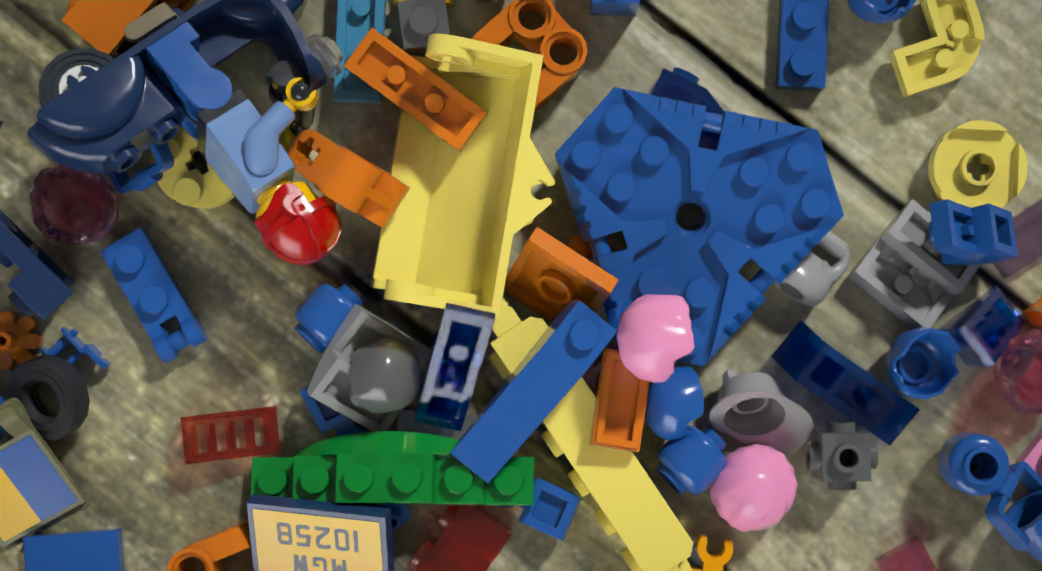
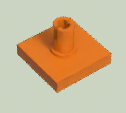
M536 227L507 274L504 291L553 322L569 301L580 300L597 313L611 294L618 279L589 261L592 253L588 241L583 242L581 235H574L568 244L565 245Z

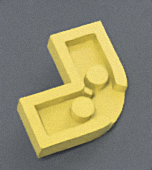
M919 0L932 38L894 50L889 54L903 98L948 84L969 72L968 70L977 59L981 42L985 40L984 26L975 0Z

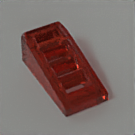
M276 406L180 417L185 465L281 453ZM262 417L265 445L256 446L253 418ZM243 419L246 447L237 448L234 420ZM224 422L227 450L217 449L215 423ZM205 424L208 452L198 453L196 425Z

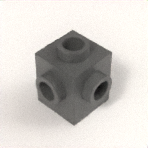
M853 421L826 422V429H813L811 441L806 443L805 458L807 469L811 470L812 477L822 482H827L828 489L856 490L857 482L871 481V469L877 468V444L875 441H871L869 432L855 429V422ZM845 449H848V466H842L839 460L841 452Z

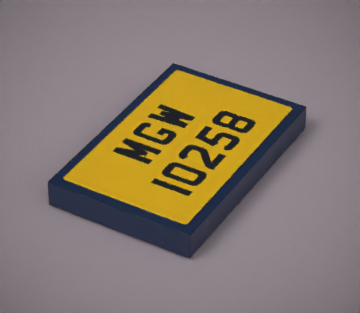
M253 494L247 501L254 571H394L391 509L257 494Z

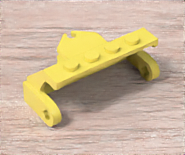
M430 34L426 57L412 55V57L487 111L488 115L462 151L459 152L401 109L390 174L409 186L410 190L387 226L380 228L370 287L385 290L384 299L499 318L513 235L524 226L532 224L534 218L552 203L550 198L538 200L531 193L532 186L544 183L547 187L555 184L552 175L530 139L544 55L449 34Z

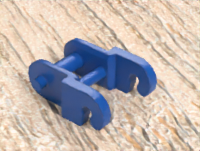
M62 327L60 330L64 336L50 349L45 347L39 349L42 356H57L71 343L77 349L67 360L71 365L83 354H88L97 365L105 370L111 365L107 359L101 357L102 353L94 344L85 345L76 336L79 332L75 328L70 330L67 327Z

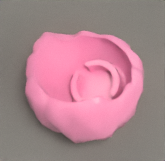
M647 294L633 301L620 315L616 337L620 358L623 365L633 375L653 383L665 382L674 373V362L693 351L695 346L689 317V305L683 297Z
M753 444L737 448L726 457V467L720 472L718 478L709 488L710 498L716 506L718 516L727 520L730 527L741 532L763 530L777 525L792 507L796 496L798 483L793 466L787 461L785 454L770 446Z

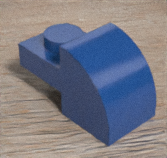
M945 199L929 204L931 221L928 226L929 236L935 245V250L941 252L943 263L978 265L1018 258L1012 212L990 203L970 208Z

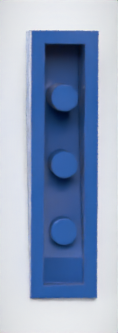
M580 300L569 301L449 453L489 483L588 370L617 333V330Z

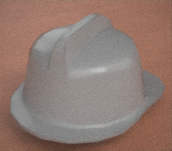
M732 370L724 372L723 385L719 390L718 402L711 408L709 414L712 427L732 436L747 446L753 444L766 445L780 452L793 450L803 445L812 436L814 423L811 415L803 407L786 398L774 378L762 372H745L742 374Z

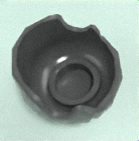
M383 338L357 349L352 355L349 370L351 389L361 407L374 414H382L402 409L413 402L422 385L421 364L413 349L406 342L397 338Z

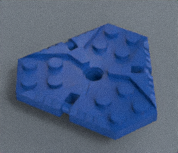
M614 87L555 153L582 241H588L593 256L589 261L618 279L611 294L603 303L609 325L616 329L618 333L620 315L633 301L641 296L657 294L683 297L689 305V317L695 346L691 353L676 360L683 363L704 367L731 338L734 332L766 300L763 294L775 281L781 284L788 274L797 267L799 262L810 253L812 248L844 216L822 142L816 129L726 110L723 111V115L706 112V106ZM701 131L718 134L715 150L698 147ZM686 203H695L702 211L701 223L694 229H682L677 223V211ZM622 230L627 247L611 252L606 235ZM751 259L761 269L748 282L738 271ZM616 333V334L614 335V340H615V343H616L617 348H619V347H618V341H617V339H616V337H617V333Z

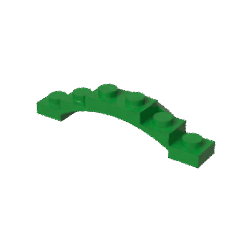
M404 431L353 433L311 444L291 457H252L251 496L257 494L342 504L535 506V458L511 457L492 480L487 483L449 453L459 441L458 439Z

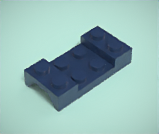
M0 209V263L6 268H9L13 263L18 267L12 273L7 283L12 292L8 297L25 315L30 317L35 312L44 320L73 293L69 287L74 283V280Z

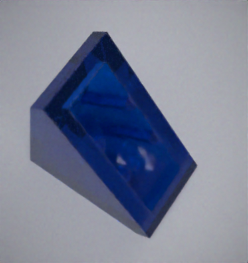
M996 285L938 328V330L948 331L960 344L962 350L957 354L966 366L988 368L998 361L1025 324V321Z

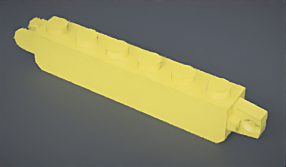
M505 298L502 299L499 318L485 317L489 319L488 324L498 337L490 343L495 352L488 357L503 379L513 373L548 328L545 321L540 318L528 317L522 322L512 306H508L509 302H505ZM581 377L543 420L548 430L541 434L542 438L556 458L563 453L574 468L567 475L581 496L584 497L589 493L592 494L600 506V509L595 511L594 515L607 535L610 537L617 532L627 548L622 550L620 554L631 571H692L687 558L691 556L693 541L633 452L589 445L596 397Z

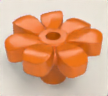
M6 311L0 314V369L12 370L16 362L21 365L35 357L30 349H40L43 346V336L31 334L38 323L34 317L24 315L18 320L17 314L14 311Z

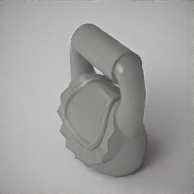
M831 231L817 245L838 259V262L830 267L826 260H822L810 252L788 274L781 284H778L776 281L773 283L786 295L804 305L817 306L827 296L830 286L838 281L848 268L850 258L848 243Z

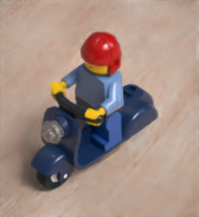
M204 0L185 13L177 7L171 9L164 2L125 27V38L129 42L139 43L115 59L107 53L91 48L72 49L57 55L45 67L39 81V100L42 108L37 113L38 122L28 130V139L30 144L47 158L67 168L87 173L108 174L114 170L121 173L131 168L140 159L141 152L156 142L162 145L170 141L183 127L197 141L198 150L246 210L251 214L256 213L254 223L257 230L263 236L262 242L267 249L271 250L283 261L292 264L308 265L313 262L316 263L336 246L341 233V220L336 211V203L326 195L318 197L306 182H292L295 166L288 156L287 150L291 140L303 130H309L313 124L316 104L319 99L318 89L327 83L328 76L335 78L342 72L340 62L343 60V55L337 44L329 37L322 38L317 34H312L305 39L297 22L303 14L307 0ZM253 42H263L278 60L267 73L266 82L269 84V99L274 104L262 117L240 88L232 92V84L227 75L220 70L213 69Z

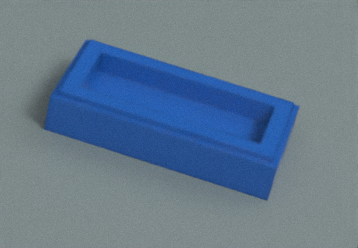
M122 528L28 535L23 538L25 571H125Z

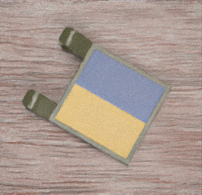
M15 397L4 401L0 405V425L12 435V437L0 443V544L2 547L77 507L86 500L79 487L33 426L21 401Z

